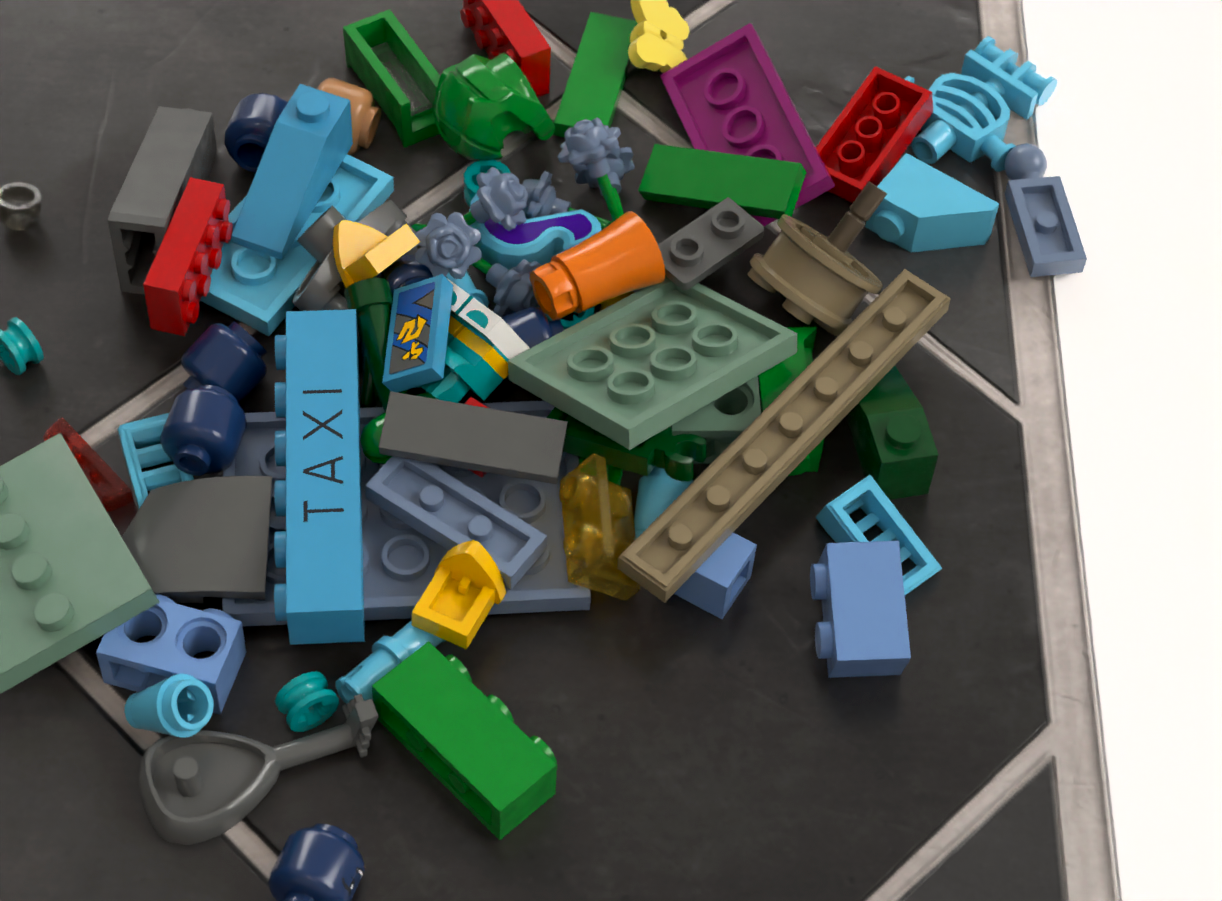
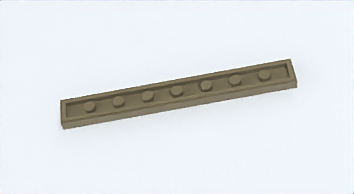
M904 269L618 557L617 569L665 603L948 311L951 298Z

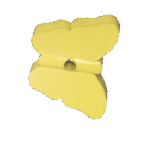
M630 0L631 9L637 25L630 34L628 57L631 63L637 68H647L652 71L660 70L662 73H665L687 60L681 50L684 47L683 41L688 38L689 26L678 11L673 7L669 8L667 0Z

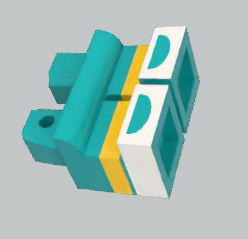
M450 281L453 284L444 376L442 380L421 385L417 388L421 387L426 393L432 394L438 400L458 403L471 390L484 401L508 376L507 360L530 348L500 316Z

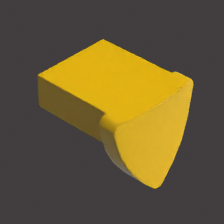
M342 220L334 226L333 230L335 263L346 288L360 280L375 277L420 243L407 223L389 236L372 227L348 220Z
M470 540L463 542L446 552L434 572L433 579L412 611V626L466 650L494 603L500 604L506 595L505 584L498 566L478 541Z

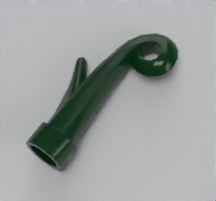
M369 278L348 286L344 291L348 310L356 309L363 367L361 406L363 408H373L378 395L386 412L390 390L382 381L393 296L389 282L386 279ZM408 390L398 392L403 394H409ZM421 393L417 395L420 397L436 399L430 393Z

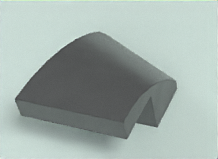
M272 476L202 478L169 484L151 490L122 535V539L153 592L164 595L175 603L204 604V597L265 600Z

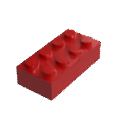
M463 0V9L460 11L461 19L464 26L470 28L474 33L478 47L486 51L490 60L501 53L507 54L524 73L537 97L548 94L550 91L551 47L519 0Z
M875 66L816 146L835 187L828 191L853 203L869 181L878 186L892 170L932 114V91Z
M190 177L143 283L150 327L153 330L185 336L190 323L195 324L197 321L200 299L202 296H207L209 292L211 273L213 269L217 270L219 268L222 258L221 249L224 243L230 242L233 232V224L228 220L230 201L226 199L224 184Z

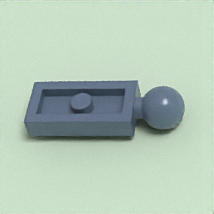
M1028 143L1015 146L1008 152L1004 163L1006 175L1010 179L1005 190V198L1030 277L1082 273L1087 256L1061 177H1043L1047 170V159L1039 147Z

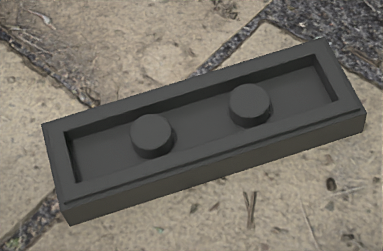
M390 391L378 448L379 453L382 455L557 484L568 422Z

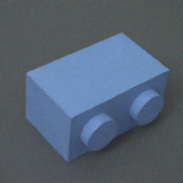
M899 541L826 543L818 563L811 564L810 589L813 600H822L823 622L816 623L815 646L818 659L827 658L828 678L901 675L911 659Z

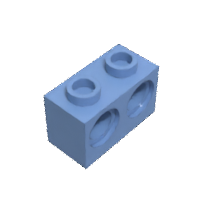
M155 594L160 603L104 634L96 651L104 683L139 692L173 675L188 674L208 687L213 698V713L221 714L246 655L242 621L235 620L231 615L218 609L208 608L202 611L179 605L161 594ZM143 636H156L155 639L149 642H135ZM203 651L215 652L214 655L208 658H193L194 655Z

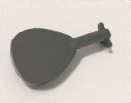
M362 694L356 695L354 699H351L350 702L342 706L346 718L344 724L275 747L245 736L217 731H199L195 735L186 738L169 735L158 739L145 750L139 765V790L143 808L151 826L159 837L170 843L192 845L204 842L224 834L248 815L277 782L280 771L355 746L360 758L367 756V748L370 747L371 731L378 719V713L373 700H364Z

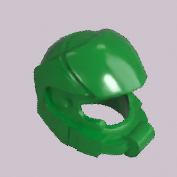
M501 53L492 60L473 54L442 72L434 100L436 104V109H434L435 124L446 144L467 160L487 161L502 159L501 149L504 148L503 140L509 133L515 130H520L524 134L532 132L540 140H547L554 134L555 125L539 102L524 73L507 54Z

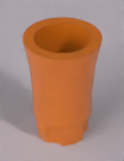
M627 211L603 230L581 243L554 255L551 258V262L530 272L529 278L539 306L554 321L572 312L581 313L625 293L660 284L665 279V266L659 246L646 223L636 213Z

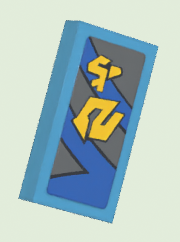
M443 274L394 289L382 381L391 392L398 393L443 379L453 284Z

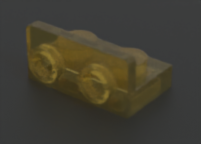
M592 454L560 480L559 498L562 503L563 549L566 554L568 582L626 601L641 590L637 582L617 569L618 557L636 540L631 489L609 482L607 480L605 457Z

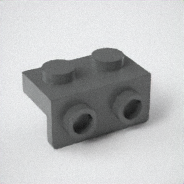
M727 197L658 244L664 261L665 276L681 290H689L761 240L764 236V226Z

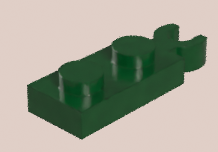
M556 407L547 416L549 419L568 422L563 452L647 477L656 466L663 468L666 474L675 480L691 481L693 478V460L703 463L706 459V440L694 434L673 436L672 425L629 450Z

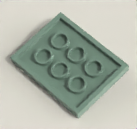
M665 276L662 283L645 287L507 360L508 375L511 382L630 450L796 354L797 333L699 283L689 290H681Z
M61 433L0 466L1 694L160 603Z

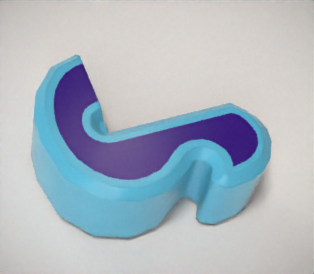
M477 193L471 200V204L479 200ZM582 209L529 218L521 225L516 224V227L510 231L506 230L501 222L495 223L492 219L485 223L476 221L470 225L481 233L480 241L475 244L481 250V258L492 265L499 263L508 270L516 267L524 259L528 262L537 261L542 266L551 262V258L554 255L581 243L601 231V224L598 219Z

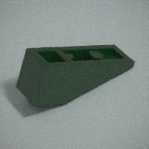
M894 366L846 415L864 477L866 478L868 475H871L889 500L928 494L939 456L924 409L896 366Z

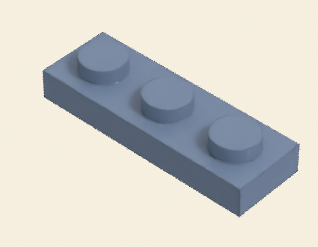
M392 456L365 485L366 499L448 551L463 542L470 540L478 541L498 566L505 587L510 590L547 549L546 534L429 462Z

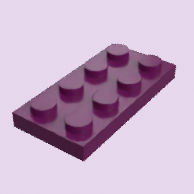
M751 22L660 75L694 149L801 163L807 173L794 210L835 187ZM751 215L763 226L777 220L775 218Z

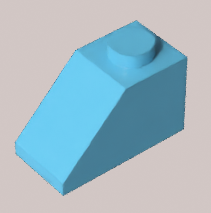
M906 153L877 186L886 192L887 195L870 219L866 221L865 225L866 228L875 232L883 240L893 242L911 253L985 245L990 239L999 203Z

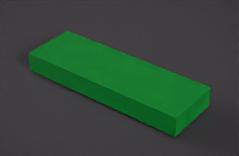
M590 12L554 121L555 131L553 135L565 137L564 134L568 128H573L578 121L584 119L593 120L599 118L603 125L611 127L631 63L628 57V48L630 46V34L637 25L635 20Z
M654 144L638 192L645 200L706 209L713 208L729 197L749 215L779 219L783 214L792 217L807 172L802 164L797 162Z

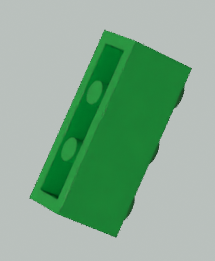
M428 641L372 685L373 703L378 713V720L499 840L555 795L557 760L552 750L542 739L535 735L529 738L516 726L511 712L498 697L492 694L486 697L472 683L469 672L455 656L451 654L444 656Z

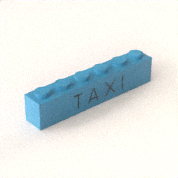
M356 309L286 311V335H275L276 370H286V382H275L276 418L286 417V430L275 431L276 467L286 466V480H275L274 484L276 517L286 516V531H275L276 568H286V584L274 585L276 621H287L290 645L365 642L359 348Z

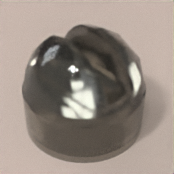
M22 182L9 183L0 188L1 222L12 230H26L33 226L41 213L40 191L35 186Z

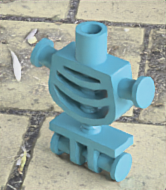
M987 36L979 43L975 51L970 50L965 54L961 74L948 73L941 75L928 89L932 91L933 112L920 129L922 132L912 140V150L917 158L926 164L935 163L949 149L968 162H973L986 154L992 160L991 167L996 172L1003 171L1008 152L1016 146L1013 143L1006 145L1003 142L1010 110L1026 120L1033 115L1035 104L1042 106L1052 96L1058 80L1052 76L1046 79L1036 73L1037 66L1030 61L1025 62L1020 67L1017 66L1018 53L1012 49H1008L1005 52L995 46V39ZM907 76L905 80L915 83L913 77Z

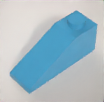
M303 84L298 86L274 125L232 232V243L281 260L284 259L353 145L349 99Z

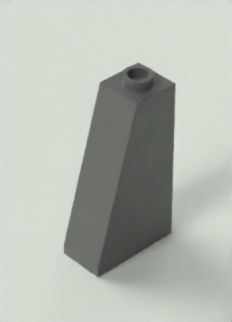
M158 107L108 217V226L121 292L145 294L143 283L190 177L209 180L217 150L212 112Z

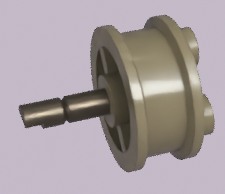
M869 181L850 206V211L845 213L829 237L824 236L805 223L783 214L777 221L781 232L764 255L759 253L753 255L749 261L752 268L747 275L771 293L778 291L784 295L786 300L782 306L794 317L806 324H810L814 320L826 331L838 337L853 322L851 316L869 292L878 294L883 288L882 282L868 268L847 252V249L865 226L864 221L870 219L887 193Z

